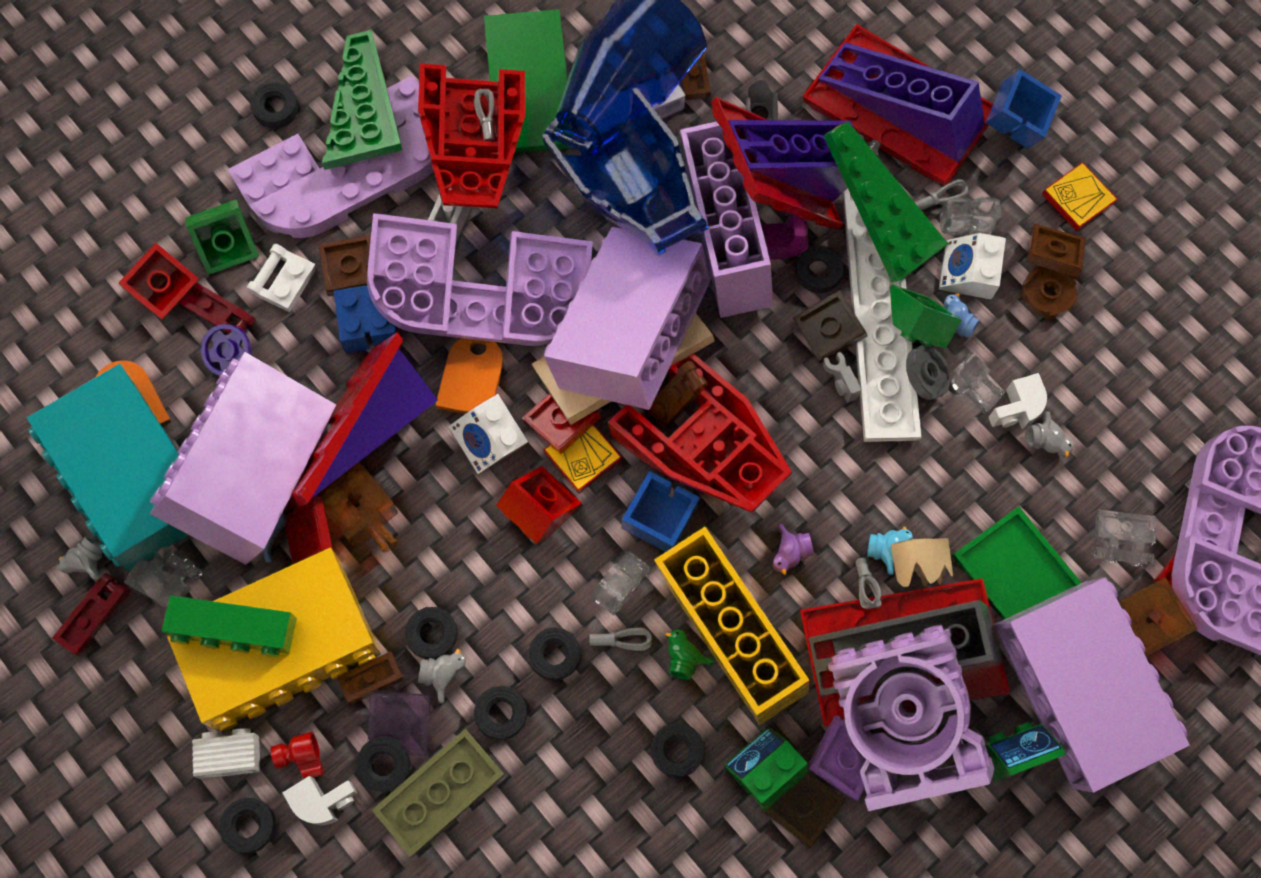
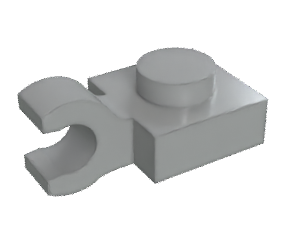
M841 352L837 353V365H832L828 358H824V369L828 373L836 375L835 388L838 394L844 396L847 403L856 400L861 392V388L850 366H846L844 355Z

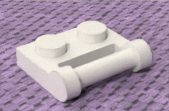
M273 244L270 249V256L254 281L249 282L246 290L254 296L290 312L317 270V267L314 263L287 251L282 246ZM280 260L285 261L286 263L269 290L263 288Z

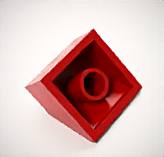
M155 243L118 284L141 305L163 320L200 279L160 245Z
M541 466L512 481L496 506L528 538L537 544L551 536L582 503Z

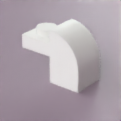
M1039 373L1013 380L1006 389L1011 404L995 408L990 414L989 420L992 427L998 425L1009 427L1019 422L1023 430L1028 425H1031L1043 412L1047 402L1046 390Z
M310 776L283 792L295 815L315 825H329L337 822L338 819L333 809L337 808L340 811L354 802L353 797L359 794L354 784L346 781L324 795L316 780Z

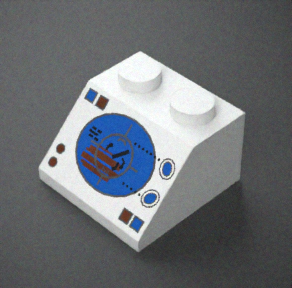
M977 233L946 240L948 244L944 248L939 290L992 299L1000 286L1006 238Z
M498 394L478 405L448 426L477 474L528 443Z

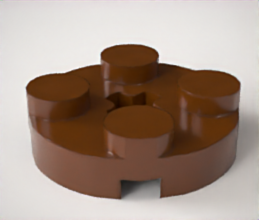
M1038 266L1024 280L1021 299L1034 313L1052 320L1057 316L1067 313L1075 304L1078 298V292L1076 293L1075 287L1077 283L1071 275ZM1044 287L1047 289L1053 287L1055 289L1053 292L1055 296L1047 295Z

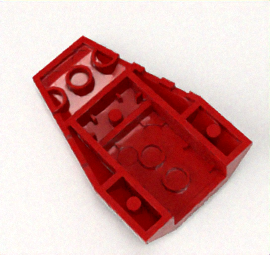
M420 63L418 113L442 205L498 209L525 119V71L499 69L498 81L446 78V65ZM479 89H489L494 96V142L484 141L482 126L475 111V92ZM482 95L480 97V104L485 117H488V100Z

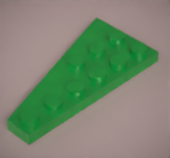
M372 30L346 36L342 57L343 67L342 72H339V87L335 93L330 119L331 129L326 139V155L323 156L322 160L324 170L403 150Z
M849 122L842 123L823 135L891 282L900 281L948 244Z

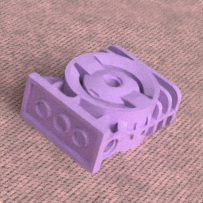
M942 625L926 628L924 633L913 637L912 632L894 637V641L888 644H884L883 640L874 641L866 644V648L855 652L854 647L840 650L837 652V655L831 657L832 661L828 664L829 671L833 672L835 678L833 682L834 688L838 689L840 695L838 700L840 707L844 708L845 724L849 737L856 749L866 758L860 774L867 794L865 802L868 811L991 783L994 772L991 757L988 756L983 737L968 729L971 710L969 696L962 678L961 665H958L956 658L957 652L951 642L950 629H943ZM898 667H917L943 681L936 684L927 675L916 671L899 672L891 675L882 683L875 699L860 702L861 696L872 694L877 681L885 673ZM902 701H913L917 706V711L914 713L906 712L902 707ZM957 709L956 714L949 715L945 727L938 735L922 743L901 742L890 737L884 731L870 732L872 729L883 727L889 734L905 741L921 740L930 736L938 728L943 719L944 712ZM962 739L966 740L969 743L963 744ZM953 754L956 765L941 769L936 768ZM897 774L910 776L902 777V779L898 778Z

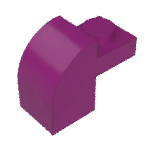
M790 213L785 223L764 224L762 227L770 260L795 257L809 248L807 238L808 224L804 219L797 217L796 214Z

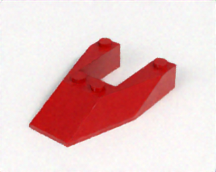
M694 353L670 366L668 370L669 381L678 373V369L683 364L692 361L697 368L696 373L699 377L703 376L708 385L693 400L700 408L669 438L630 405H625L608 421L611 436L640 460L673 480L750 513H753L792 474L790 467L748 398Z

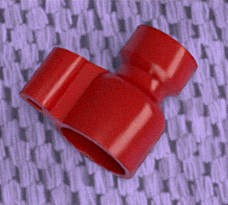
M313 731L292 737L288 745L281 743L271 746V758L277 770L288 767L291 762H294L304 779L308 776L314 778L324 775V769L320 760V749Z

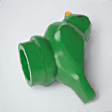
M675 629L665 634L670 643L668 648V654L671 657L669 662L670 675L682 680H691L692 674L696 671V666L701 664L713 665L714 659L704 657L688 641L686 634L682 630Z

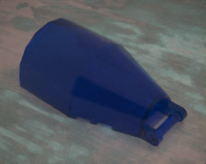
M616 0L579 45L556 117L545 130V139L551 142L558 141L580 151L581 155L591 158L603 144L625 130L627 123L636 117L642 118L646 115V110L654 104L660 105L666 101L707 48L702 26L692 11L680 0ZM566 131V132L571 133V134H573V135H575V136H577V137H580V138H582V139H584V140H586V141L584 142V141H582V140H580V139H577V138H575V137H573V136H570V135H568V134H566V133H563V132Z
M634 87L632 88V111L625 125L612 140L597 150L583 155L566 156L558 150L547 133L542 135V139L554 160L590 209L650 245L655 254L660 256L666 252L668 247L697 232L701 234L708 230V225L696 208L678 139L640 90Z

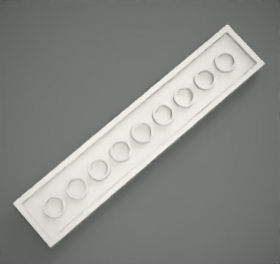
M847 189L842 193L852 310L868 335L866 338L855 343L858 380L861 388L860 403L864 442L919 441L921 429L917 392L909 382L906 372V359L908 353L912 350V342L900 336L902 331L892 324L890 288L894 284L906 289V279L904 277L900 281L891 282L853 198Z

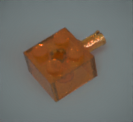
M360 462L315 495L322 496L325 514L353 548L369 536L373 538L383 553L391 550L384 541L385 539L393 548L397 545L398 540L394 538L384 525L398 514L397 508ZM357 502L360 503V506L356 508L353 504Z
M1166 578L1119 602L1121 608L1131 618L1132 624L1130 626L1135 636L1139 637L1145 646V656L1197 630V627ZM1151 610L1153 614H1160L1161 618L1158 620L1160 625L1156 626L1155 623H1147L1146 618L1149 617L1147 611Z

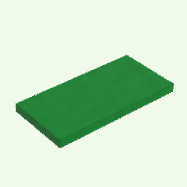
M560 10L484 16L490 81H498L499 69L525 71V119L514 153L574 148Z
M1019 506L952 555L970 580H984L989 603L1002 620L1081 584V581Z

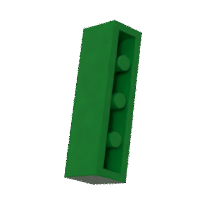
M170 595L161 632L171 637V642L188 645L189 640L200 641V646L212 649H219L221 644L231 646L230 650L249 653L250 649L261 650L260 654L279 657L280 653H290L297 618L291 612Z

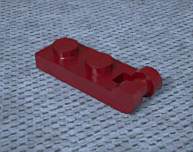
M196 283L178 303V305L214 327L229 324L233 317L239 319L235 326L245 332L248 327H252L256 322L252 315L199 283ZM222 329L227 335L232 331L230 329Z
M104 573L52 639L73 654L79 656L118 605L127 599L131 589L124 584L119 585L115 582L113 576ZM108 591L111 595L105 601L101 596L104 592Z

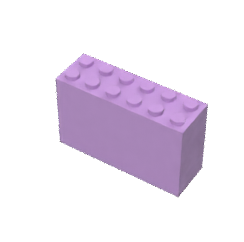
M717 122L681 129L688 181L712 277L711 280L720 318L773 307L771 263L756 203L750 198L744 187V177L739 173L734 164V154L724 141L723 129Z
M611 227L607 237L602 240L601 248L596 258L592 259L585 279L581 280L574 300L570 301L563 321L558 324L552 342L545 349V360L559 389L650 410L712 279L702 243Z
M244 352L239 360L233 358L216 382L218 384L214 392L210 393L204 403L205 408L201 415H198L191 427L192 432L183 441L177 452L179 454L166 471L164 475L166 479L161 487L157 488L150 500L154 504L150 515L246 565L264 550L336 404Z
M1106 577L1083 582L993 625L1040 723L1045 726L1065 750L1066 755L1058 757V760L1072 789L1093 793L1190 746L1186 738L1188 735L1183 723L1177 720L1172 710L1173 702L1169 695L1163 692L1158 682L1159 674L1155 667L1149 664L1144 654L1145 646L1140 638L1135 636L1130 626L1132 624L1131 618L1121 608L1117 600V590Z

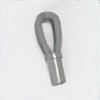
M479 89L475 92V111L482 126L484 141L494 142V96L489 89ZM482 95L488 100V117H485L480 104V97Z
M955 180L935 193L930 194V196L915 201L920 210L937 204L951 203L965 197L968 194V187L965 181ZM954 186H961L963 189L961 194L956 196L938 198L944 191Z
M858 558L855 563L859 574L860 604L867 610L878 608L881 606L879 584L869 571L867 560L865 558ZM865 584L870 586L875 599L873 601H870L865 594Z
M630 628L617 633L611 632V634H590V646L611 645L627 650L643 651L652 644V635L645 628ZM631 635H645L647 641L642 644L625 643L618 641V638Z

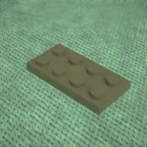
M465 728L374 807L372 811L408 856L412 858L505 775Z

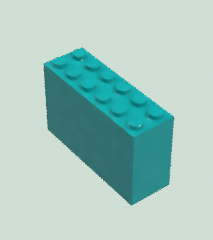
M121 364L114 366L26 417L32 426L28 429V432L34 441L43 448L42 454L44 458L58 472L56 475L57 479L64 489H68L73 496L70 498L79 513H83L87 519L85 523L94 537H98L102 543L100 545L101 550L108 560H112L116 567L122 565L129 572L188 536L185 532L150 515L154 506L150 500L157 488L161 487L166 479L164 478L166 471L171 463L175 462L179 454Z

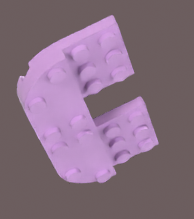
M413 75L387 88L402 151L324 170V167H318L299 134H296L229 168V174L256 219L265 228L276 234L280 232L291 235L292 238L311 237L348 220V213L392 190L395 194H398L428 177L434 170L418 113L419 84Z
M373 213L367 270L369 295L376 309L386 320L396 327L409 332L526 346L550 344L556 334L558 324L563 321L568 311L570 301L574 300L579 290L581 280L585 279L590 269L592 241L512 231L510 234L506 287L454 281L452 276L457 224Z
M1238 426L1210 439L1204 444L1196 457L1173 565L1172 588L1180 611L1199 633L1213 641L1222 639L1261 655V564L1237 554L1245 508L1261 514V428Z

